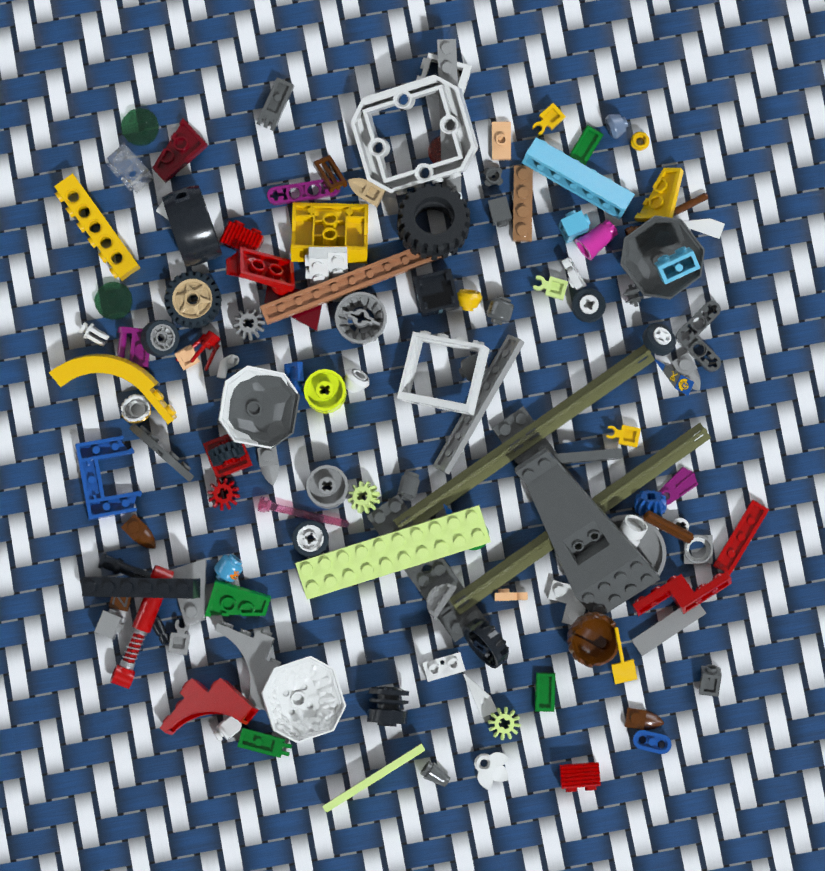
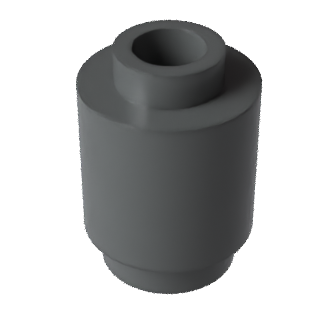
M409 471L404 472V475L401 476L397 492L400 495V499L411 501L416 498L420 483L419 474Z

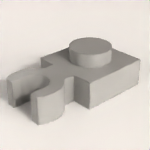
M176 620L175 629L177 633L171 632L168 653L187 655L190 635L185 633L189 630L190 625L180 628L179 620Z

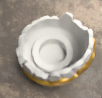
M130 395L122 403V417L129 423L143 422L150 416L151 404L143 395Z

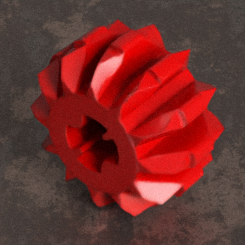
M224 478L223 484H221L220 479H217V487L212 483L210 484L214 491H207L209 495H214L208 501H215L213 504L214 508L220 504L221 511L224 510V505L230 510L231 506L229 503L232 502L234 505H237L233 498H240L239 494H234V492L239 491V487L232 488L235 482L231 481L228 484L227 478ZM221 490L225 492L228 490L229 493L226 495V499L219 498Z

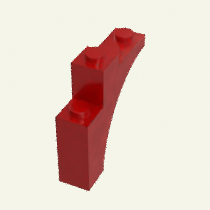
M191 678L184 683L180 691L184 699L176 704L175 710L171 715L164 718L160 729L167 734L173 735L190 720L209 714L231 716L240 723L247 725L259 710L227 680L219 678V680L212 683L211 689L208 690L201 682Z

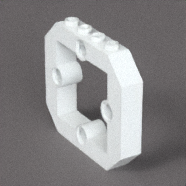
M431 75L363 97L350 121L367 180L389 193H396L397 196L408 193L407 190L418 186L424 188V184L430 182L433 185L444 182L443 178L449 176L450 179L462 176L461 173L467 170L478 149L462 89L437 75ZM440 92L446 116L440 120V128L444 133L452 135L458 156L434 164L421 163L414 170L389 177L384 157L390 152V144L387 140L378 138L371 113L393 106L409 110L414 106L415 99ZM403 95L408 97V102L405 105H402L400 102ZM449 120L455 122L452 130L447 129V122ZM378 143L383 145V150L380 153H377L375 150ZM424 168L429 169V176L427 178H423L421 174Z

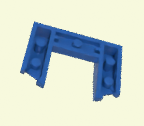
M124 436L75 444L89 521L137 511V508H134L136 497H141L142 491L105 497L98 463L100 460L134 454L133 448L128 450L121 440L124 439Z

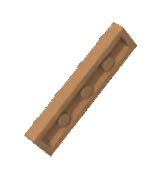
M514 165L513 242H532L533 169L527 166Z

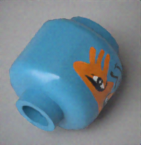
M233 554L223 555L214 567L217 573L216 578L223 582H234L243 571L242 561Z

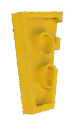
M663 168L653 185L652 193L649 198L644 200L640 213L637 212L634 218L637 222H646L655 215L673 218L684 172L681 168Z

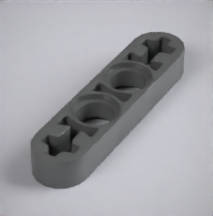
M621 448L552 454L560 464L623 459Z

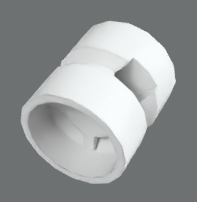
M627 515L619 530L637 548L640 539L643 538L648 530V526L642 518L636 515Z

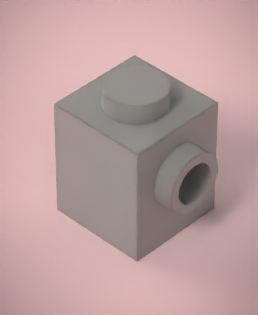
M109 609V611L103 610L94 632L115 640L117 633L120 634L124 627L123 618L119 616L120 612Z

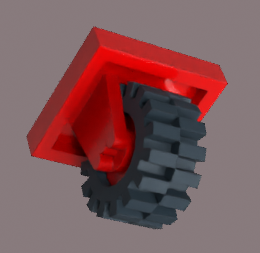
M228 434L203 443L216 479H221L253 466L245 444L233 442Z

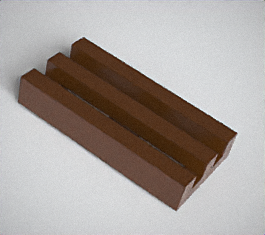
M331 155L313 162L314 168L330 193L334 192V189L339 190L341 186H347V181ZM326 161H328V163L330 164L334 173L338 177L339 182H337L331 170L328 168L327 164L325 163ZM319 164L322 165L323 169L325 170L333 184H331V182L329 181V179L327 178L326 174L324 173Z

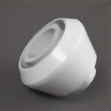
M356 368L347 370L344 382L348 391L352 393L360 392L369 386V378L363 371Z

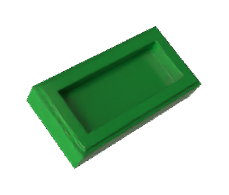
M587 125L569 156L586 165L604 134Z
M536 672L535 711L555 712L556 673Z

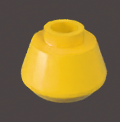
M461 289L457 292L459 305L465 311H473L482 300L481 293L476 290Z

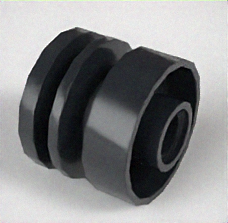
M386 686L369 688V693L377 694V699L368 698V701L376 703L377 707L368 709L367 722H375L379 726L395 727L397 724H407L408 711L399 708L400 705L408 704L409 701L400 700V695L409 696V691L399 687Z

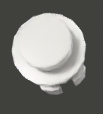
M84 322L79 330L80 333H85L83 338H88L103 347L106 343L91 332L105 340L109 338V335L94 327L93 323L88 326Z
M228 716L216 726L219 731H214L213 734L219 742L223 740L222 737L228 740L240 731L242 724L235 718Z

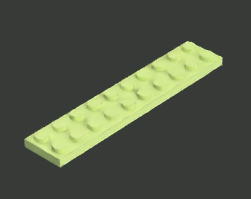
M480 505L304 559L295 564L308 600L490 543L491 540Z

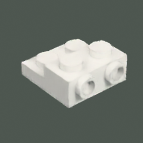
M309 247V255H305V266H309L306 267V279H310V284H319L329 280V278H335L348 273L347 247Z

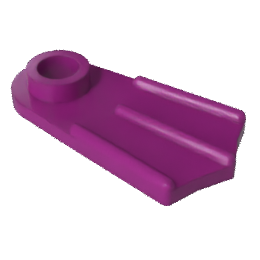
M681 467L658 491L662 492V495L663 493L669 494V499L666 502L667 505L698 485L695 473L685 467Z

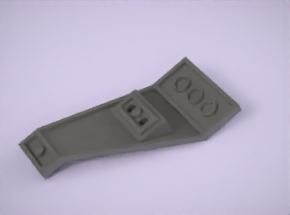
M546 447L514 468L515 473L526 484L575 597L589 612L606 614L660 580L659 574Z

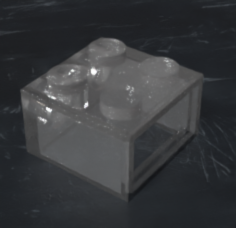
M124 143L107 158L110 163L108 167L117 178L119 176L122 177L120 180L130 192L134 190L138 193L154 179L148 168ZM135 171L136 175L134 177H130V172Z

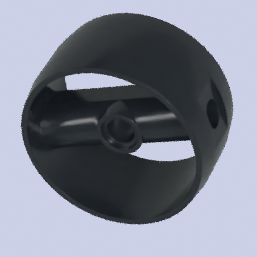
M199 185L188 186L162 197L169 223L186 267L196 266L223 255Z

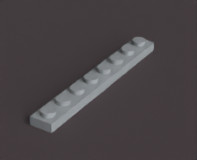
M438 39V76L458 86L456 39ZM439 92V110L441 120L444 116H446V113ZM449 120L447 122V129L452 130L455 122ZM440 128L441 161L458 156L452 135L444 133ZM450 176L443 178V188L449 186L452 188V192H461V176L450 179Z
M509 334L507 335L488 368L486 376L482 379L474 416L461 415L433 467L448 475L450 474L523 347L524 341Z

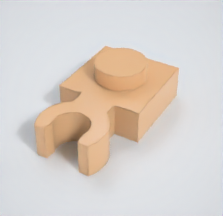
M498 589V593H494V601L528 600L527 592L514 593L510 592V589Z

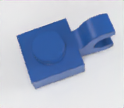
M303 362L284 364L286 376L299 395H304V387L300 384V382L304 381Z

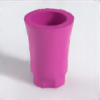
M605 220L583 236L575 239V244L579 251L591 261L599 251L618 235L617 229L609 220Z

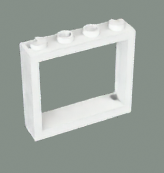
M428 331L413 332L397 399L402 402L474 416L490 349L484 345V342L473 340V343L466 342L467 339L455 337V339H450L448 335L441 333L434 336ZM423 342L478 352L466 404L411 393Z

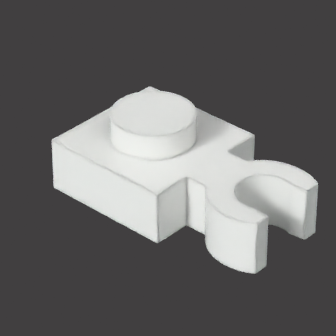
M566 258L561 261L568 272L569 278L567 279L571 287H575L576 290L586 287L587 285L578 269H576L572 259Z

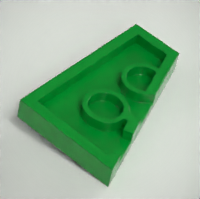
M215 580L205 617H211L212 615L265 616L271 596Z

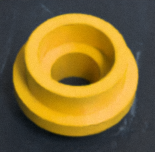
M644 132L634 133L630 140L631 146L637 151L645 150L649 145L648 135ZM642 139L643 144H637L636 140Z

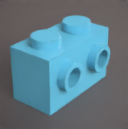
M573 210L560 220L558 228L566 244L583 236L590 228V220L587 214L583 215L582 211L576 212V210Z
M690 247L678 248L675 250L676 253L670 256L663 255L654 263L664 284L700 269L694 251Z

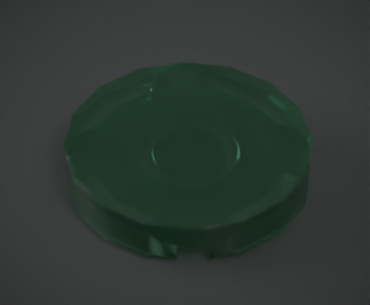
M136 108L129 111L123 118L121 130L129 143L135 146H145L156 139L159 133V123L156 116L149 110Z
M109 282L102 285L94 299L95 307L99 314L110 320H118L127 316L133 305L131 292L126 286L118 282Z

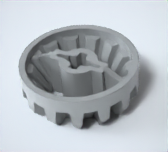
M355 292L346 296L339 303L335 312L337 330L344 339L352 344L366 345L376 341L383 334L387 323L384 305L376 296L366 292ZM364 307L363 309H358L355 312L352 311L355 308ZM366 309H369L373 313L374 318L369 317V314L366 311ZM364 315L366 321L362 320L361 323H358V319L355 317ZM348 320L353 321V324L357 327L356 332L350 328ZM367 326L372 327L369 331L365 333H359L360 329L366 328Z

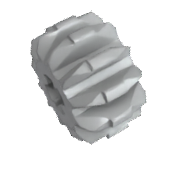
M246 308V314H243L241 310L238 312L241 318L234 317V320L239 323L233 324V328H239L235 333L236 335L242 333L241 338L243 340L248 335L249 340L252 341L253 334L259 338L260 335L257 331L264 332V328L260 326L265 325V321L260 320L263 317L261 313L256 315V309H253L250 314L249 308ZM246 321H249V322L254 321V323H252L253 327H252V328H250V327H248V326H247V327H244V326H246V323H245V322H246Z

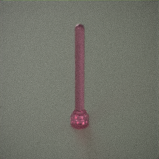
M261 496L259 512L265 513L271 510L344 528L349 526V522L344 519L275 504L268 500L269 498Z

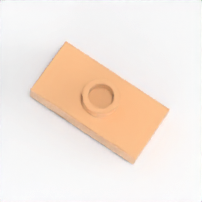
M492 122V160H511V122Z

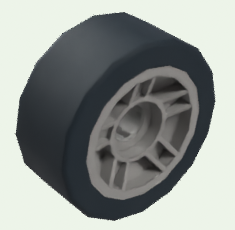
M155 320L143 328L141 343L147 353L153 356H166L177 348L179 333L173 323L167 320Z

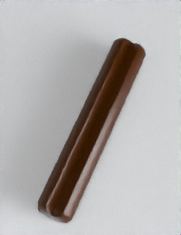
M647 511L643 516L645 522L687 544L691 543L694 539L693 533L651 511Z

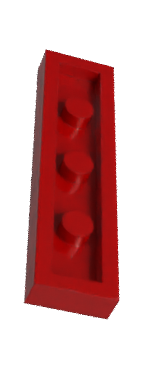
M754 500L750 502L714 562V567L724 573L727 571L731 575L768 513V508Z

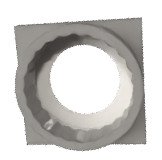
M693 535L694 539L691 543L683 542L684 564H713V535ZM695 541H700L706 546V553L701 558H694L689 553V547Z

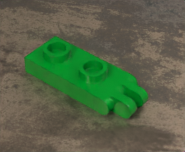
M242 728L237 747L281 758V755H290V752L283 751V748L291 749L292 745L285 743L286 739Z

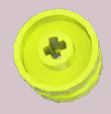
M328 369L317 370L310 374L304 385L305 399L316 412L323 414L333 413L340 409L345 402L347 395L345 382L335 371ZM328 389L329 394H322V391Z

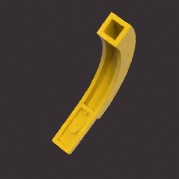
M89 354L68 360L49 372L60 387H63L76 377L91 373H106L121 377L143 393L167 424H170L177 418L175 409L170 404H166L163 400V394L158 389L155 390L153 388L159 382L147 370L128 359L109 354Z

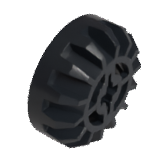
M475 618L463 627L462 631L467 643L485 664L496 669L508 659L509 647L506 645V640L502 639V634L498 633L495 630V626H491L489 621H485L483 618Z

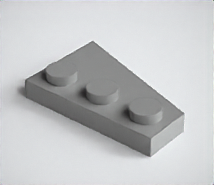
M206 559L171 570L174 571L173 578H200V598H177L186 626L205 620Z

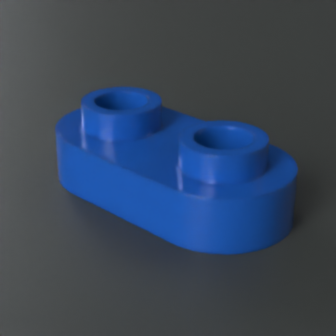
M646 730L637 731L632 739L636 748L658 754L669 752L672 746L668 736ZM640 736H644L646 739L642 744L639 742ZM661 740L664 742L663 748L658 747V742Z

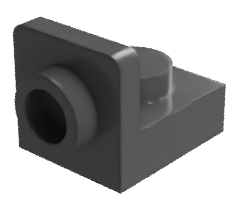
M711 664L701 666L699 695L719 697L722 678L720 667Z

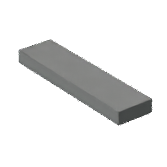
M700 604L685 614L678 608L631 641L641 656H643L705 615L706 612Z

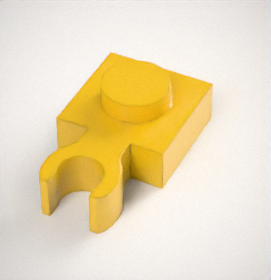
M552 103L539 115L541 121L534 123L532 129L540 126L542 128L538 133V136L544 133L546 127H549L552 131L566 116Z
M622 425L621 430H618L614 426L607 427V429L614 431V435H606V438H619L618 444L637 448L641 428Z

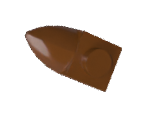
M135 514L121 527L139 545L151 549L156 548L155 538L151 530Z
M627 708L624 727L651 730L664 724L663 720L652 712Z

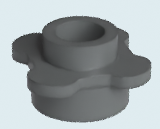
M500 167L486 168L484 170L486 176L484 183L486 186L489 187L494 184L500 186L503 184V179L501 178L502 169Z

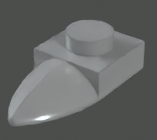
M688 352L672 361L671 365L675 371L694 382L692 389L699 391L701 380L698 368Z
M275 446L273 449L257 448L261 472L264 478L271 485H274L279 474L277 447Z

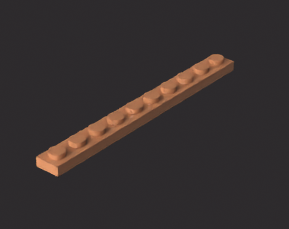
M411 249L264 304L260 306V310L266 324L269 325L436 260H431V257L427 256L426 259L420 258V254L414 255L410 253Z

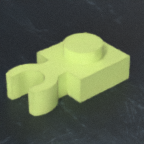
M536 276V280H540L542 285H534V290L541 291L544 289L546 290L545 296L563 301L568 281L551 276L549 281H545L544 277Z

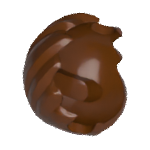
M588 612L578 617L567 633L568 650L572 657L589 668H592L594 665L601 666L611 661L618 652L614 629L616 623L607 615L599 612Z

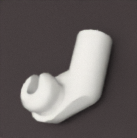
M231 354L221 359L217 378L226 379L228 369L238 365L239 357Z

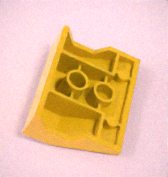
M293 202L291 262H305V255H309V247H347L348 263L367 264L369 204Z

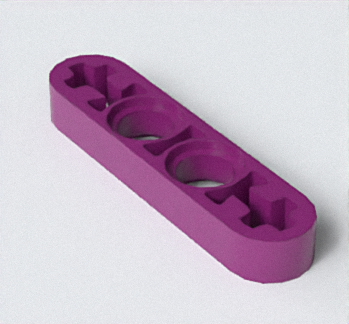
M321 179L272 187L267 192V198L272 205H283L334 197L339 194L340 189H334L332 193L328 189H324L325 194H322L320 184H323L324 188L326 186ZM315 185L318 187L319 191L316 195L308 193L310 186ZM291 189H298L300 195L297 198L290 197L289 192ZM283 190H286V200H284V196H279L277 201L274 198H270V196H273V192L281 195L284 194Z

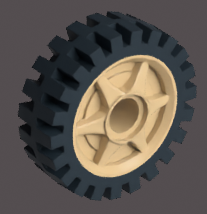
M188 271L174 277V280L166 288L164 296L165 307L169 316L177 324L189 329H198L209 325L210 322L215 320L221 309L222 298L217 284L208 275L198 271ZM191 296L198 297L196 304H189L188 299Z

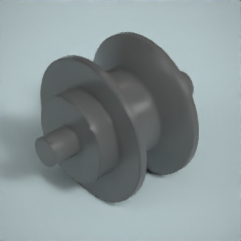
M632 284L628 285L629 289L623 293V295L628 296V300L625 303L634 304L635 307H638V303L641 302L644 296H639V289L637 287H632Z

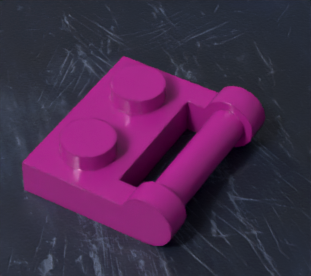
M118 327L119 343L117 356L125 358L127 334H132L129 360L142 368H149L150 354L145 351L141 343L143 329Z

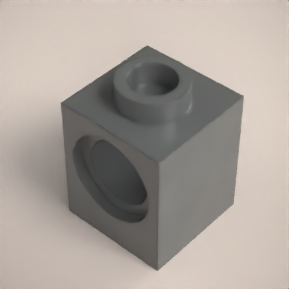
M507 197L488 200L487 206L492 226L504 227L509 225L508 222H511L512 217Z

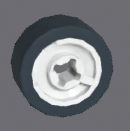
M307 520L295 528L292 534V542L294 548L301 555L314 557L326 550L329 544V535L321 523ZM309 535L314 536V541L311 543L307 541Z

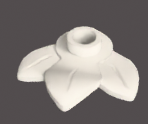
M495 752L491 755L482 753L475 758L474 765L478 770L477 779L482 787L490 790L493 780L504 782L509 779L508 772L503 766L509 759L506 755L500 752ZM483 759L487 760L488 762L487 766L482 767L480 765V762Z

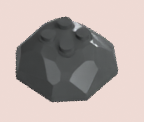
M655 215L624 238L620 266L643 296L670 300L701 277L705 249L682 219ZM690 247L694 251L700 269L664 284L654 263L663 255L670 256L676 253L675 250L678 248Z

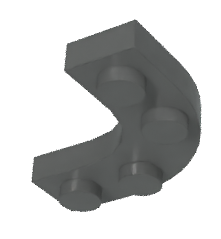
M135 423L131 425L129 429L187 481L190 482L194 478L189 472L191 468L183 461L179 463L178 460L180 458L172 451L167 453L158 445L159 439L143 425L140 428Z

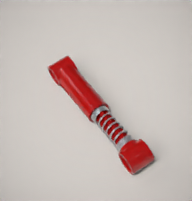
M155 565L150 578H173L174 571ZM163 598L142 599L132 625L134 629L132 631L133 635L130 636L131 641H128L129 646H126L127 651H124L125 656H122L124 659L115 666L110 683L127 689L130 688L135 675V660L138 659L137 655H139V650H141V645H143V640H145L144 636L151 632Z

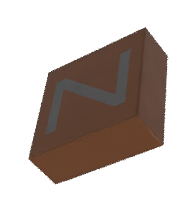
M111 597L109 608L128 612L132 597Z

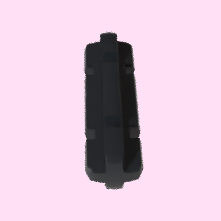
M156 616L152 628L156 635L160 637L158 639L161 644L165 645L170 641V635L166 633L167 630L161 619Z

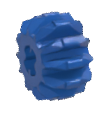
M646 489V491H640L634 500L635 512L639 513L640 517L644 516L647 511L662 517L667 508L666 496L662 495V492H655V490L649 491Z

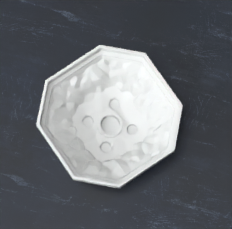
M312 656L273 668L261 692L272 730L295 743L334 731L346 707L335 669Z

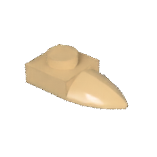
M352 178L348 180L349 186L357 196L378 207L386 190L366 179Z

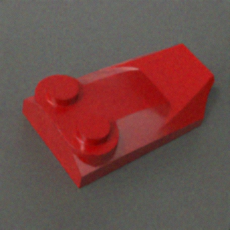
M239 247L234 255L226 259V275L271 286L277 295H287L295 288L294 263L289 259Z

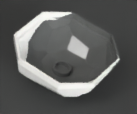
M246 366L224 381L218 420L233 442L273 449L294 434L300 395L285 373Z

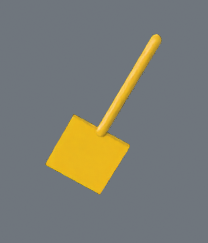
M615 627L621 662L611 664L614 683L620 684L636 680L637 674L634 659L624 661L619 629Z

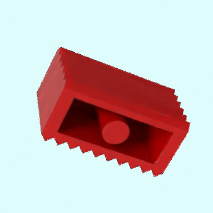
M234 220V222L228 221L219 240L220 244L235 251H238L239 247L259 252L264 241V236L261 235L262 232L255 228L249 230L244 227L245 224Z
M599 762L559 765L561 789H565L566 792H577V788L585 787V791L597 790L596 786H601Z

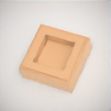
M191 344L174 353L183 371L200 362L198 357L193 363L190 362V359L196 353Z

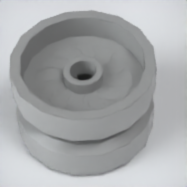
M324 465L311 472L307 478L306 489L309 498L315 505L324 509H332L345 501L348 496L349 485L347 477L342 470L335 466ZM326 484L331 485L330 491L324 489Z

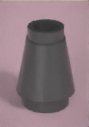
M430 761L424 765L420 773L424 776V779L443 787L448 784L451 778L435 762L431 763Z

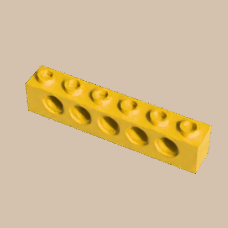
M73 173L54 186L57 190L54 194L60 202H66L68 207L65 209L72 218L76 216L79 221L77 226L82 233L85 231L90 237L87 240L92 247L95 248L97 246L101 251L98 255L104 263L108 262L112 268L109 270L115 279L119 277L123 281L140 269V266ZM78 194V200L70 202L71 195ZM88 209L90 211L89 215L81 217L80 213L82 210ZM99 224L101 226L100 230L96 233L91 232L92 226ZM104 240H111V245L108 248L102 247ZM122 255V261L114 263V256Z

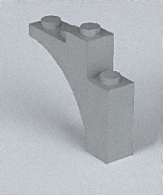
M224 621L222 625L217 623L215 631L231 640L240 650L247 663L251 684L249 701L255 707L265 710L261 692L273 668L281 665L280 661L270 658V661L266 660L275 638L271 637V632L264 629L261 632L256 631L254 637H250L252 633L244 629L238 632L233 629L234 625Z

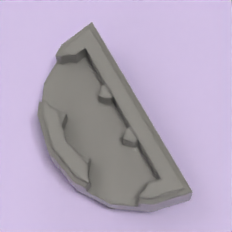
M450 583L435 586L429 592L426 598L427 609L435 620L457 587Z

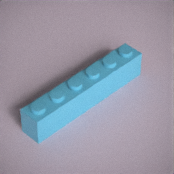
M537 137L522 161V164L619 220L635 195L629 189L616 184L613 180L597 173L596 170L590 169L580 161L571 158L563 151L552 147L546 141L540 140Z

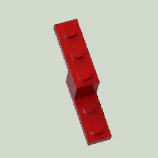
M727 571L723 574L719 573L709 583L699 585L694 592L682 574L675 575L669 578L663 586L653 588L647 596H641L636 599L633 609L639 617L671 596L681 612L685 614L731 585V577Z

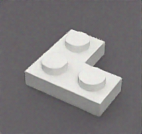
M553 580L548 599L566 604L561 623L572 625L578 617L584 615L586 608L575 597L570 584Z

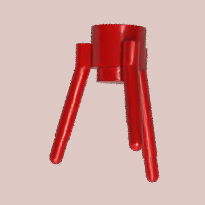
M210 330L206 334L203 333L192 344L193 349L200 343L202 346L190 359V362L193 363L205 348L208 350L213 348L204 368L207 371L216 351L220 347L218 343L221 339Z

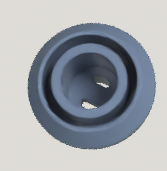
M608 114L605 118L607 129L612 138L618 139L626 132L628 123L625 116Z

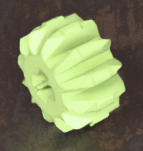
M359 481V487L352 485L354 492H348L352 496L348 499V502L352 503L351 508L353 510L357 509V512L360 514L363 511L369 514V508L376 510L374 503H380L377 497L381 495L380 492L376 491L377 487L375 485L371 486L369 481L365 485L362 481ZM362 495H365V496L367 497V499H366V500H363V499L361 498Z
M508 707L504 708V714L501 713L500 708H497L498 716L494 713L490 714L495 718V721L488 720L489 724H494V726L489 728V731L496 729L497 731L493 736L497 737L501 733V740H504L505 733H507L509 739H512L511 731L516 735L518 734L513 729L514 726L521 727V724L514 723L520 717L512 718L515 713L514 710L508 715ZM502 718L509 720L510 724H507L509 727L506 729L499 727V722L501 723L500 719Z

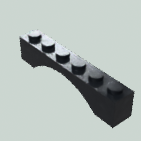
M82 577V596L194 599L200 598V578Z

